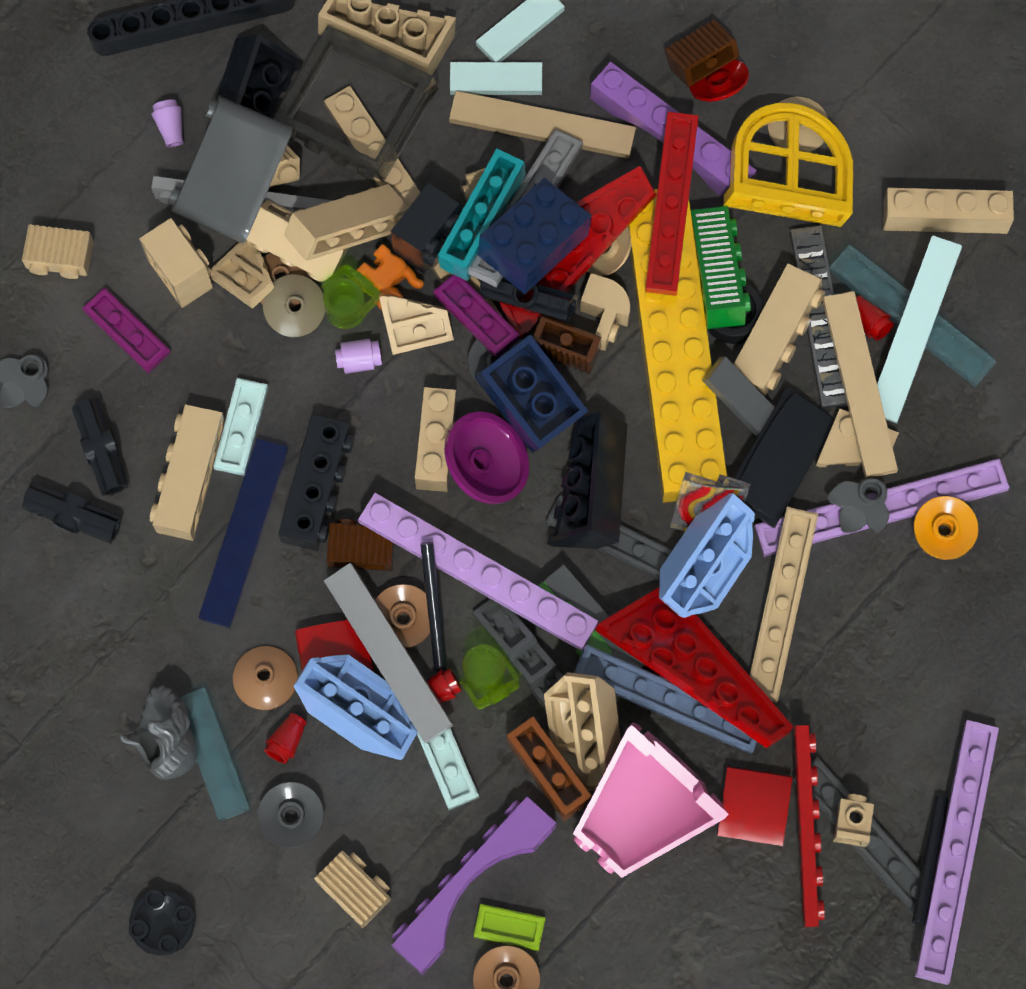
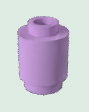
M369 338L341 342V349L335 350L337 368H344L345 374L375 370L374 366L382 365L378 340L370 341Z

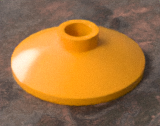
M950 496L936 497L927 501L917 512L914 520V535L919 546L932 557L943 560L956 559L966 554L975 544L978 536V521L973 510L962 500ZM942 525L947 526L950 534L946 536L940 534L939 527Z

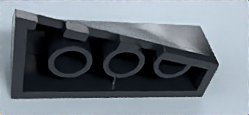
M260 34L236 38L216 101L220 95L263 115H272L277 107L276 101L282 92H286L291 84L290 78L295 71H299L303 62Z
M601 411L578 419L568 459L572 460V465L567 474L563 476L561 487L565 489L562 505L555 508L553 518L558 521L555 533H549L547 545L553 547L599 549L619 542L627 423Z

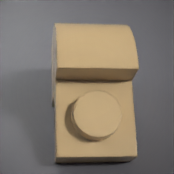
M591 273L581 299L580 311L601 318L595 334L602 337L600 350L606 351L608 343L615 342L620 325L628 327L630 301L625 290L617 282Z

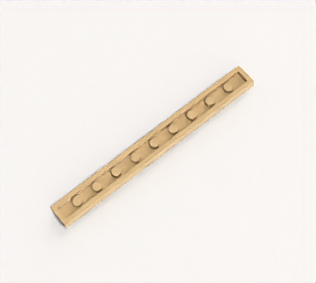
M351 86L325 99L324 106L376 185L380 187L389 184L410 207L421 192ZM439 263L434 268L431 267L441 284L453 275L441 269ZM471 276L467 282L480 294L481 283L477 278ZM484 298L500 314L493 301Z

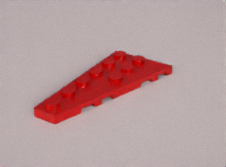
M641 166L576 202L592 215L589 235L537 284L568 292L657 196ZM533 289L524 294V303L532 300L534 296ZM499 302L510 325L520 334V339L524 340L539 323L542 314L530 313L521 308Z
M660 587L598 623L595 629L596 632L764 747H770L788 735L794 728L696 614L685 618L680 617L659 598Z

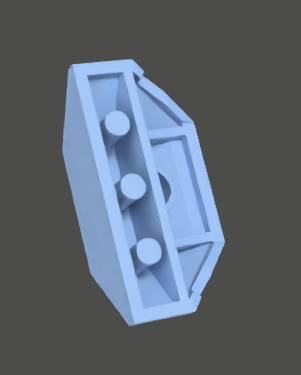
M729 493L714 505L698 514L660 568L659 598L680 617L685 618L717 609L752 557V522H754L755 513L735 494Z
M350 655L309 659L294 684V688L309 714L361 750L402 760L418 733L387 681Z

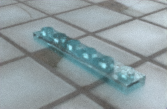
M849 245L830 266V272L858 295H861L864 299L890 314V320L899 326L911 292L857 249ZM937 314L925 348L976 388L997 361Z

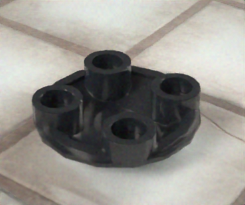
M168 889L150 890L140 897L133 906L129 918V934L134 939L136 945L146 953L157 956L172 955L184 948L192 938L195 928L194 911L188 900L178 892Z

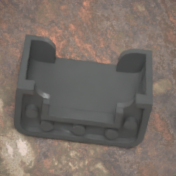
M219 95L217 101L211 99L206 110L205 117L210 118L208 128L186 180L180 188L176 186L173 188L168 204L172 205L171 212L244 244L289 142L293 127Z

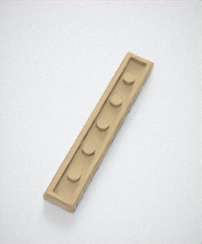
M460 91L455 92L449 117V123L542 142H548L556 129L582 141V150L630 159L636 132L635 126Z
M855 292L823 297V306L864 476L869 478L897 473L898 468Z
M791 507L786 508L750 671V677L767 697L775 703L778 702L818 519V513Z

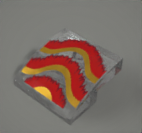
M686 472L670 527L686 531L697 515L729 493L735 494L745 504L751 484L721 474L716 482Z

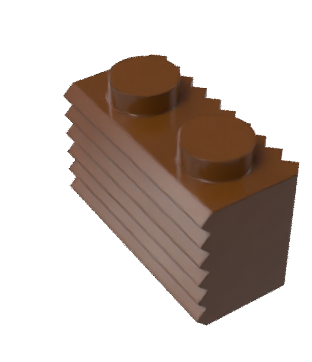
M715 19L711 23L708 22L706 25L700 26L695 32L692 31L691 35L687 34L686 38L682 37L681 40L673 42L670 47L665 49L669 68L686 84L687 88L740 57L736 39Z
M544 315L541 316L533 335V339L551 361L556 360L557 364L562 362L563 366L568 364L569 368L580 369V372L585 371L586 374L591 373L601 349L602 337Z
M340 519L337 521V524L330 523L327 564L328 567L343 568L347 564L352 563L356 569L392 571L395 543L363 525H357V522L354 520Z

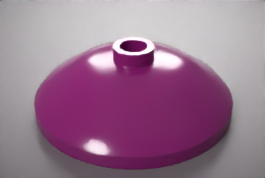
M472 412L459 418L450 427L445 439V460L454 481L466 494L483 503L501 504L513 499L523 490L529 475V459L522 439L510 424L491 413Z

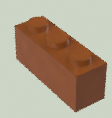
M531 717L506 735L508 745L564 822L588 805L592 796L534 717Z

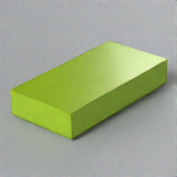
M480 904L473 937L539 952L545 917Z

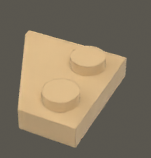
M247 240L244 244L239 242L210 269L212 271L210 278L252 309L274 288L261 252L255 249L252 243Z
M383 293L378 294L393 355L454 340L448 312L445 307Z
M839 409L816 466L820 468L827 465L845 464V466H858L862 464L850 414L843 409ZM888 428L893 447L899 432Z

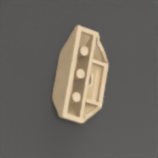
M567 672L544 693L549 736L552 743L587 791L595 792L621 741L615 689L598 676Z

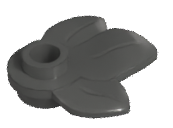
M30 354L20 360L6 358L0 361V383L3 384L0 393L1 407L14 408L27 401L31 407L37 408L44 402L48 392L45 383L48 375V365L41 356ZM37 367L38 371L35 375H28L29 368Z
M865 478L859 483L851 481L842 482L833 488L828 495L827 500L830 503L842 508L839 524L841 531L844 533L856 532L865 525H868L874 532L880 533L888 523L889 511L885 505L887 488L877 478ZM873 490L877 497L869 499L866 497L865 491Z

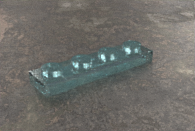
M204 687L181 696L188 708L189 729L193 733L199 748L197 763L219 822L249 811V804L206 688Z

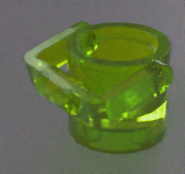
M349 265L341 266L321 286L324 289L323 302L327 319L338 328L349 329L361 323L365 314L379 302V290L363 274L355 271ZM343 275H346V276H347L348 278H350V279L341 278V277H342ZM363 292L372 297L366 304Z
M481 644L471 648L466 653L463 659L464 678L459 680L475 708L483 709L490 704L494 705L520 687L517 673L506 656L502 655L497 648ZM506 668L513 680L504 685ZM472 691L487 695L477 700Z

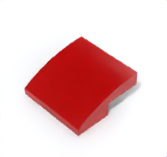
M348 620L314 625L295 631L302 670L311 658L350 655L373 671L371 656Z
M727 766L722 804L729 815L719 822L717 836L783 846L793 777Z

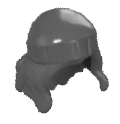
M161 685L159 688L153 687L151 693H147L145 708L141 712L143 717L140 719L137 729L134 733L128 735L121 734L120 740L124 744L133 745L138 749L147 764L148 770L158 779H176L188 773L194 767L198 759L199 748L193 733L189 729L188 708L182 698L178 696L175 690L166 685Z

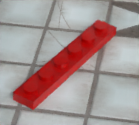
M667 112L645 292L677 296L699 115Z
M796 725L794 727L803 928L819 927V920H824L825 918L824 901L817 898V886H823L822 866H816L815 853H821L820 833H814V819H819V800L812 797V786H818L817 766H811L810 753H816L815 733H809V725Z

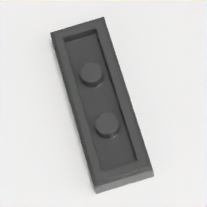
M726 356L719 357L702 381L758 437L775 407Z

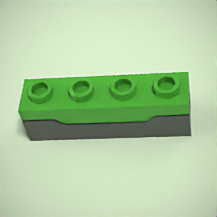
M564 564L546 578L543 583L541 582L538 585L540 588L598 620L599 623L609 617ZM595 630L586 644L643 670L647 669L645 664ZM575 649L576 653L580 657L582 651H580L579 649Z

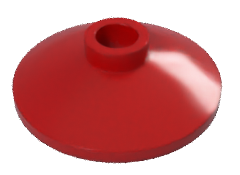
M733 60L689 87L690 92L694 98L701 101L712 102L726 99L739 92L747 84L749 70L743 62Z

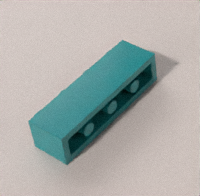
M496 148L438 254L441 269L466 281L470 279L471 275L468 274L469 267L478 254L480 235L502 216L526 176L525 161Z

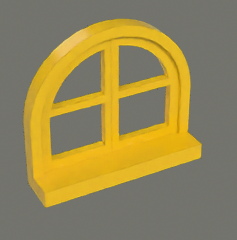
M775 103L759 108L748 116L734 137L731 150L730 187L724 194V206L842 227L853 214V160L845 138L830 120L806 106L794 103ZM787 121V148L751 142L754 134L763 126L772 122ZM799 124L816 132L825 141L833 157L799 151ZM749 150L786 157V185L748 178ZM799 159L835 166V194L799 188Z

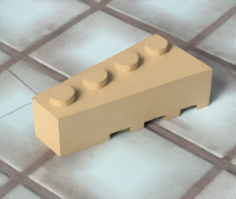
M327 0L318 14L319 35L427 84L455 37L456 17L446 15L444 18L430 16V12L418 10L417 13L399 9V5L390 3L387 6L374 4L371 0Z

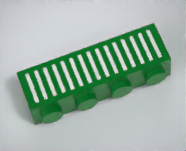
M728 206L690 210L707 329L745 325V312L751 311L749 293H743L742 289L743 286H746L745 268L738 267V261H742L740 242L734 243L733 238L737 236L736 218H730Z

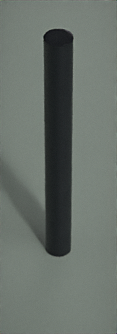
M423 542L420 546L434 671L441 669L445 671L447 670L434 544L433 542Z
M936 796L912 918V923L916 925H925L948 804V798L944 796Z

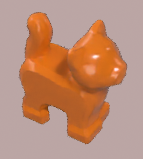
M384 244L374 252V256L377 257L374 264L378 266L374 269L364 262L356 270L357 277L361 281H366L377 296L383 293L404 298L401 292L394 287L405 278L413 288L421 289L424 285L423 280L416 277L415 272L401 257L392 254L391 250ZM378 296L377 306L381 309V304Z

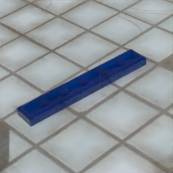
M260 439L256 440L199 614V619L231 629L288 453V448Z

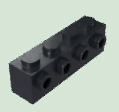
M312 414L278 533L282 543L315 551L319 550L321 542L326 543L330 525L326 524L329 512H335L338 501V494H335L337 482H343L347 465L343 464L346 452L351 453L355 440V435L351 434L349 423Z

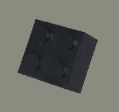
M428 183L391 230L394 254L401 257L423 274H425L429 267L434 268L439 263L438 254L460 215L459 203Z

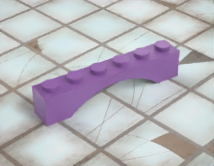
M612 62L591 83L590 99L614 117L638 126L664 143L667 112L679 113ZM697 126L692 168L710 189L724 198V194L730 187L731 151ZM748 165V178L755 179L757 170Z
M528 797L522 802L517 799L504 813L508 818L500 826L494 824L484 834L482 839L485 843L478 851L472 848L460 861L463 867L454 876L449 873L438 885L437 888L440 892L432 901L426 898L415 911L418 915L417 918L410 925L405 922L393 934L392 938L395 940L392 944L393 949L422 976L445 951L446 933L451 914L469 884L483 871L502 860L520 854L535 852L556 829V822Z

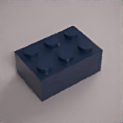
M544 177L480 235L478 256L526 294L589 235L592 215Z
M531 335L475 377L531 453L539 450L588 412V409Z

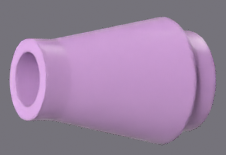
M165 100L154 104V112L151 115L165 141L166 147L173 148L184 144L181 106H178L176 100Z

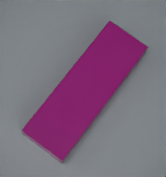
M453 274L433 291L434 296L496 359L520 339V334L466 280Z
M105 287L82 308L83 312L147 374L171 353L170 349Z

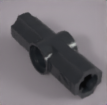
M504 277L497 287L484 281L480 285V295L484 298L566 322H570L577 308L576 295L535 284L531 288L534 291V296L527 303L523 301L524 293Z
M97 398L79 401L76 405L72 406L73 415L82 436L80 442L88 464L92 465L102 496L120 493L128 487L127 479L118 458L120 453L111 429H108L100 403Z
M34 482L28 487L22 504L24 510L52 520L55 525L66 531L76 534L82 532L109 544L116 539L122 521L120 516L92 506L88 500L69 492L62 494Z

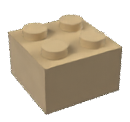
M170 218L139 238L148 262L181 308L213 288L209 278L212 274L208 267L209 262L200 249L195 250L190 242L192 238L182 224L177 227Z

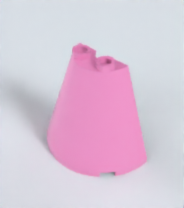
M632 723L626 729L573 832L575 835L573 839L579 847L586 852L593 849L601 856L597 860L598 863L608 873L612 874L615 871L621 877L628 875L722 821L729 815L718 797L713 793L711 795L708 794L703 780L682 759L649 731L643 735L640 732L642 727L636 723Z

